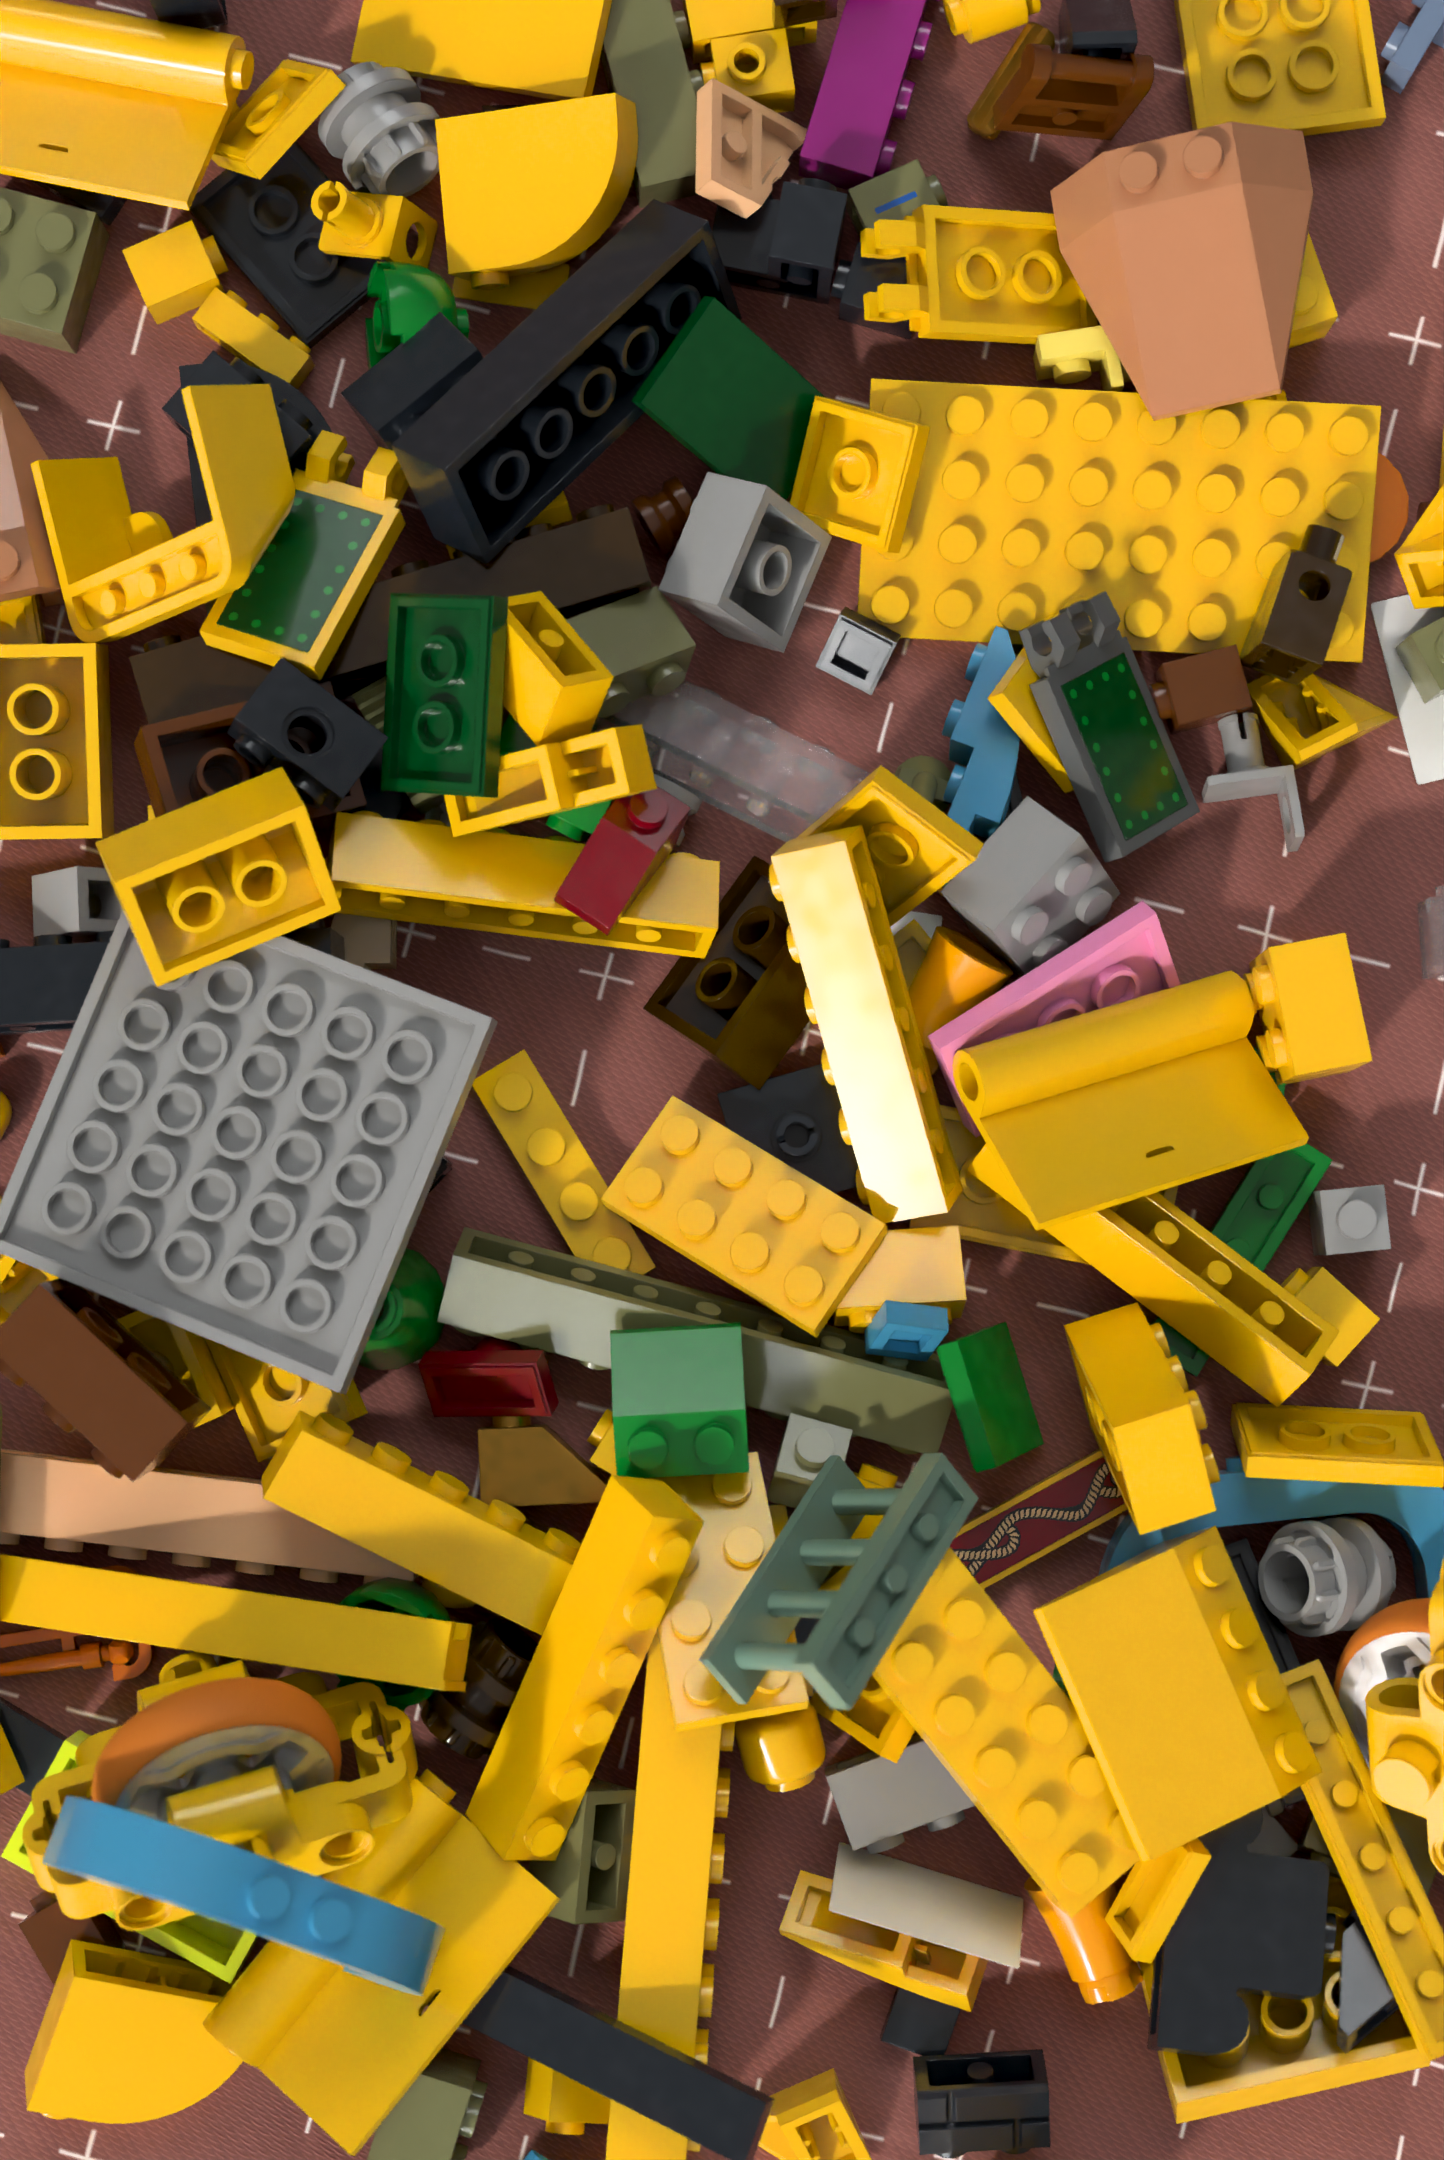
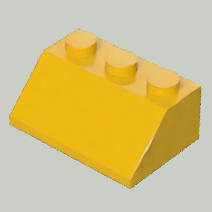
M283 767L95 842L114 891L157 987L342 910L305 805Z

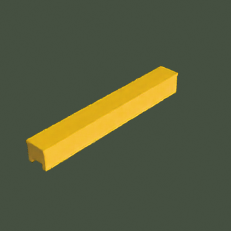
M0 1553V1621L442 1691L465 1692L466 1689L464 1674L472 1629L471 1624Z

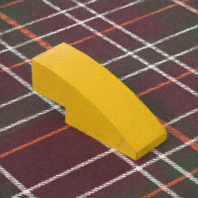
M642 724L614 727L570 740L544 744L500 756L498 798L444 795L453 837L626 797L657 789L643 726Z
M800 1870L779 1928L781 1935L879 1980L929 1999L972 2012L988 1963L987 1959L829 1910L833 1880Z

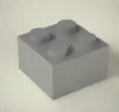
M707 472L700 491L692 503L689 517L674 553L667 563L665 574L658 590L723 636L784 653L832 536L768 486Z
M1026 796L988 838L977 859L953 877L940 891L980 944L1004 961L1021 977L1075 944L1091 926L1103 920L1109 912L1112 902L1120 895L1119 890L1082 835L1029 796Z

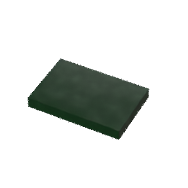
M704 296L631 401L716 474L766 485L786 500L793 491L815 395L825 396L715 297Z
M390 593L383 731L389 738L384 743L382 751L381 790L498 798L508 597Z

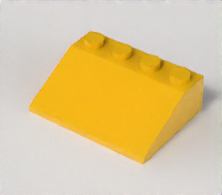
M1216 1525L1161 1542L1033 1610L1141 1862L1150 1861L1280 1799L1323 1772Z
M1329 1876L1327 1913H1333L1336 1916V1940L1332 1954L1324 1953L1322 1990L1317 1996L1304 2000H1294L1236 1992L1248 2009L1249 2027L1246 2037L1238 2047L1227 2053L1212 2056L1157 2051L1176 2124L1430 2066L1431 2061L1423 2062L1400 2008L1348 2053L1345 2054L1337 2045L1340 1951L1342 1935L1346 1930L1342 1924L1345 1918L1355 1909L1342 1879ZM1154 1960L1151 1964L1136 1961L1143 1976L1141 1983L1150 2017Z

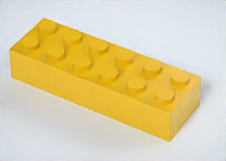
M949 1547L872 1676L1050 1901L1072 1918L1136 1864L1140 1858L1073 1703ZM844 1566L820 1586L818 1590L838 1591L853 1566Z

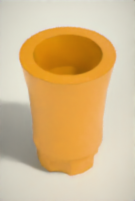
M942 926L935 928L924 960L908 990L931 1075L936 1074L940 1066L927 1036L994 995L1013 975L1012 969L988 949L968 937Z
M1031 1876L1026 1880L1024 1888L1044 1918L1062 1954L1072 1981L1078 1983L1085 2002L1091 2005L1106 2001L1111 2002L1133 1992L1136 1986L1143 1981L1142 1973L1137 1962L1132 1960L1105 1921V1916L1117 1897L1115 1883L1113 1882L1074 1917L1070 1918L1050 1901Z

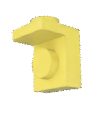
M1101 325L1043 334L1037 337L1033 354L1037 380L1054 378L1055 383L1071 384L1089 378L1092 372L1099 371L1102 391L1122 392L1124 382L1131 381Z

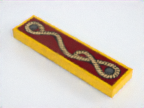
M1098 1449L964 1523L949 1547L982 1589H985L1124 1512L1128 1508L1101 1450Z

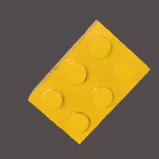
M99 643L0 644V840L106 838L114 835L108 645Z
M1138 1302L1063 1325L1091 1431L1139 1534L1142 1535L1215 1512L1216 1507L1210 1484L1220 1482V1476L1208 1443L1202 1445L1199 1431L1207 1428L1205 1414L1196 1391H1189L1177 1355L1171 1357L1169 1345L1161 1324L1157 1322L1149 1325Z

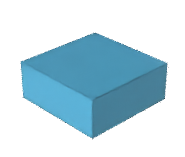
M885 1300L872 1319V1323L864 1330L865 1354L927 1361L949 1332L947 1308Z

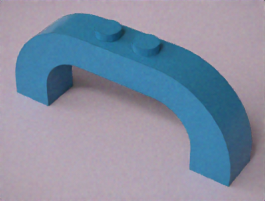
M1240 1456L1225 1458L1226 1469L1218 1470L1220 1482L1210 1484L1216 1507L1215 1512L1142 1535L1139 1534L1130 1513H1128L1108 1543L1099 1571V1575L1161 1542L1215 1525L1216 1528L1349 1513H1371L1388 1521L1400 1533L1407 1544L1412 1558L1417 1599L1431 1598L1432 1592L1439 1581L1441 1565L1444 1559V1490L1440 1487L1250 1478L1245 1476Z
M66 1796L41 1862L105 1886L130 1891L197 1913L344 1966L343 1971L401 1992L418 1996L424 1995L445 1932L443 1926L420 1915L244 1849L144 1815L78 1797Z

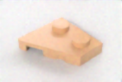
M710 79L697 91L695 193L747 219L764 204L773 190L772 184L782 177L790 164L788 159L804 143L808 129L716 79Z

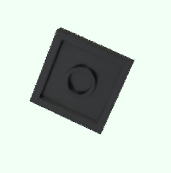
M822 1064L767 1079L760 1090L752 1085H746L717 1094L726 1128L834 1193L856 1187L858 1163L853 1146L847 1145L842 1138L839 1127L841 1103L836 1086L830 1085L825 1078Z

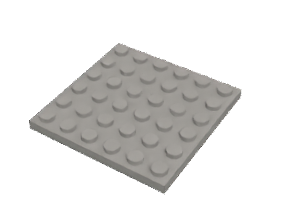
M122 910L0 1202V1253L338 1393L347 1394L498 1022L487 1015L282 936H278L157 987Z

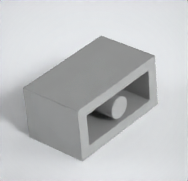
M918 1733L912 1735L897 1764L870 1750L824 1768L826 1779L853 1851L863 1847L867 1848L869 1854L889 1850L905 1841L903 1832L927 1824L930 1832L951 1827L966 1818L963 1810L975 1806Z

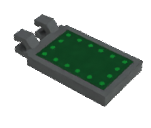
M1105 591L1085 601L1083 599L1061 609L1059 611L1060 614L1046 621L1042 620L1019 631L1031 668L1041 678L1029 686L1104 862H1109L1125 857L1199 813L1200 810L1164 724L1159 717L1158 710L1127 637L1122 638L1120 631L1117 630L1120 618Z

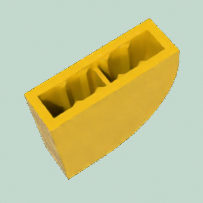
M617 93L435 119L449 275L471 281L472 289L493 290L510 286V276L546 271L570 261L587 250L611 225L619 213L633 181L638 153L636 103Z
M71 1939L24 2071L27 2111L38 2112L48 2118L57 2120L73 2118L98 2123L127 2124L158 2119L176 2113L207 2097L219 2088L243 2061L222 2046L205 2029L202 2022L243 1972L239 1971L230 1984L192 1962Z

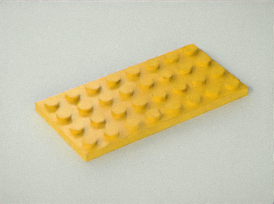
M871 378L870 410L929 426L930 432L900 552H885L861 544L857 613L900 634L901 638L989 643L995 627L998 626L1008 630L1012 644L1023 645L1019 631L1058 613L1061 609L1083 599L1085 601L1106 591L1120 618L1117 630L1120 631L1122 638L1127 637L1132 651L1200 654L1236 644L1240 656L1275 564L1291 549H1300L1307 526L1313 524L1331 528L1345 537L1336 564L1352 571L1350 584L1324 661L1362 663L1381 406L1252 399L1153 421L1139 393ZM1300 590L1302 595L1308 599L1307 595Z

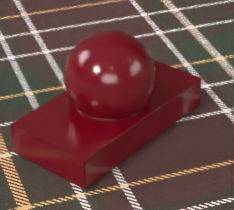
M488 1336L476 1344L471 1351H426L418 1363L434 1417L552 1416L559 1404L544 1350H523L517 1343Z

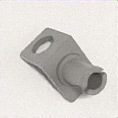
M1243 713V722L1239 724L1237 714L1220 719L1217 723L1218 729L1221 731L1227 773L1212 775L1206 778L1201 792L1203 803L1277 794L1287 852L1298 851L1305 837V830L1294 766H1265L1258 728V714Z

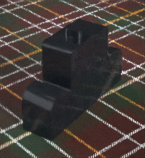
M1262 1807L1198 1837L1212 1857L1154 1958L1147 2049L1197 2056L1227 2053L1239 2046L1246 2037L1249 2027L1248 2009L1236 1992L1304 2000L1317 1996L1322 1990L1324 1953L1332 1954L1336 1940V1916L1333 1913H1327L1329 1868L1321 1861L1249 1852L1247 1845L1253 1843L1261 1832L1264 1821Z

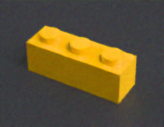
M215 287L192 317L197 329L234 356L240 358L248 366L269 372L298 389L315 367L311 356L308 355L311 349L295 336L288 340L277 331L280 327L265 314L260 313L258 317L253 315L246 309L248 306L247 302L233 291L229 290L225 294Z

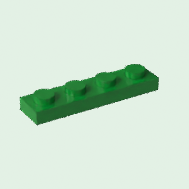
M1306 1143V1145L1253 1161L1209 1232L1263 1272L1333 1160ZM1156 1315L1151 1324L1157 1322L1161 1324L1169 1345L1171 1357L1177 1355L1183 1370L1197 1377L1210 1356Z

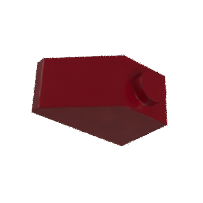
M658 786L657 789L616 799L599 821L557 891L554 901L608 936L674 849L691 807Z

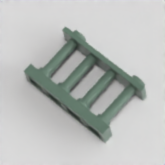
M923 1453L902 1488L867 1489L839 1455H830L699 1660L737 1704L748 1703L768 1670L794 1671L802 1673L831 1709L851 1710L977 1502L978 1497L943 1453ZM865 1515H885L870 1539H850ZM833 1566H853L838 1591L818 1590ZM800 1618H821L805 1644L785 1643Z

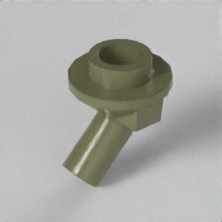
M920 755L907 759L897 768L894 774L896 777L939 810L943 811L947 808L949 802L943 801V797L951 772L943 762L934 757Z

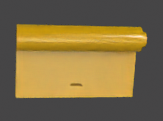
M0 0V174L189 211L240 90H247L251 84L254 72L253 53L246 50L244 39L238 35L51 0Z
M1232 970L1221 972L956 1052L952 1068L959 1096L1036 1231L1306 1145L1309 1139L1308 1134L1247 1038L1258 1005L1252 1001L1247 981L1242 979L1239 974Z
M428 1768L420 1777L415 1775V1778L410 1782L413 1798L410 1812L396 1822L372 1829L375 1837V1847L371 1853L360 1862L325 1873L320 1877L420 1915L445 1928L424 1995L418 1996L395 1990L343 1971L344 1966L269 1940L202 2022L205 2029L222 2046L243 2062L258 2068L352 2156H355L561 1900L516 1860H503L479 1832L478 1828L449 1803L457 1793ZM441 1991L433 2000V2002L429 2005V2007L425 2010V2012L422 2014V2011L432 2000V1998L436 1995V1993Z

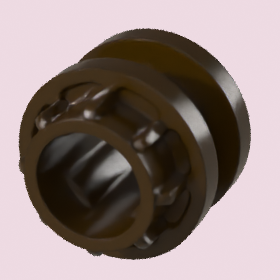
M491 1618L487 1622L479 1621L471 1629L464 1681H466L465 1692L435 1689L430 1697L422 1703L420 1702V1716L426 1727L443 1744L463 1756L477 1759L481 1758L483 1754L491 1755L538 1644L525 1632L504 1620Z

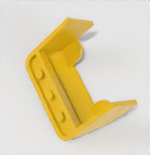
M270 384L188 386L181 390L213 521L173 538L166 521L159 514L151 511L131 513L118 457L37 460L30 464L69 623L73 632L81 641L85 643L116 641L235 591L244 585L290 513L296 491Z

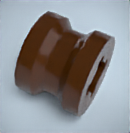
M675 475L665 480L661 491L651 497L641 494L631 500V505L638 520L661 556L674 549L675 541L682 534L693 503L688 492Z

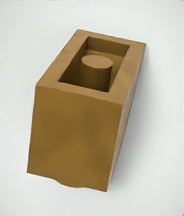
M531 1416L492 1417L493 1426L478 1429L480 1496L482 1502L490 1505L492 1500L496 1499L511 1506L600 1502L608 1480L547 1424L531 1425Z

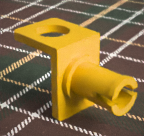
M326 181L314 191L311 199V208L313 214L319 220L324 221L318 244L322 252L331 255L381 259L388 262H404L421 265L428 269L438 227L437 221L404 196L351 192L338 181H336L335 185L332 181ZM414 224L418 232V247L415 255L410 258L406 249V238L409 228Z

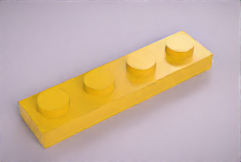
M525 1049L475 1078L472 1084L474 1090L574 1256L645 1275L655 1269L654 1262L629 1221L606 1208L601 1201V1197L608 1189V1186Z

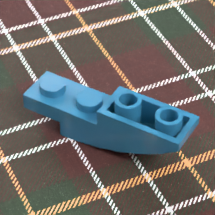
M998 626L995 627L988 646L977 643L965 674V679L972 681L973 684L965 702L957 699L953 701L942 731L943 736L950 738L949 760L966 766L965 768L956 764L949 778L943 801L952 803L947 816L972 835L975 834L986 839L1005 821L1015 781L1020 741L1018 735L987 699L1016 659L1008 630Z

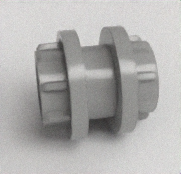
M369 61L354 65L340 73L338 78L346 87L324 109L318 124V135L331 155L343 159V172L352 186L359 192L408 197L421 190L439 172L435 119H441L432 106L420 102L421 92L410 74L401 68H383L380 64Z
M1336 1516L1321 1519L1320 1521L1295 1522L1282 1527L1272 1537L1265 1554L1258 1564V1584L1263 1602L1271 1613L1279 1619L1281 1624L1294 1633L1305 1637L1328 1635L1338 1630L1350 1631L1358 1629L1372 1615L1387 1608L1393 1590L1396 1589V1567L1392 1551L1368 1524L1352 1516Z

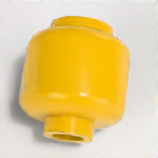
M810 1702L807 1709L739 1720L735 1723L734 1732L744 1771L752 1781L765 1785L769 1791H792L809 1784L815 1778V1771L825 1760L826 1748L816 1710Z

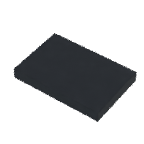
M295 141L261 180L228 169L224 170L196 194L189 212L210 236H214L216 243L295 335L311 349L370 299L366 297L371 269L376 262L388 261L325 254L319 249L318 244L324 221L319 220L313 214L311 199L319 185L330 180Z

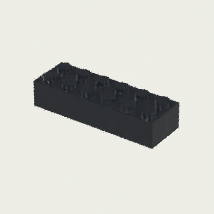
M653 199L391 444L434 539L484 564H488L644 413L631 400L704 296L715 297L739 320L742 319L708 220Z

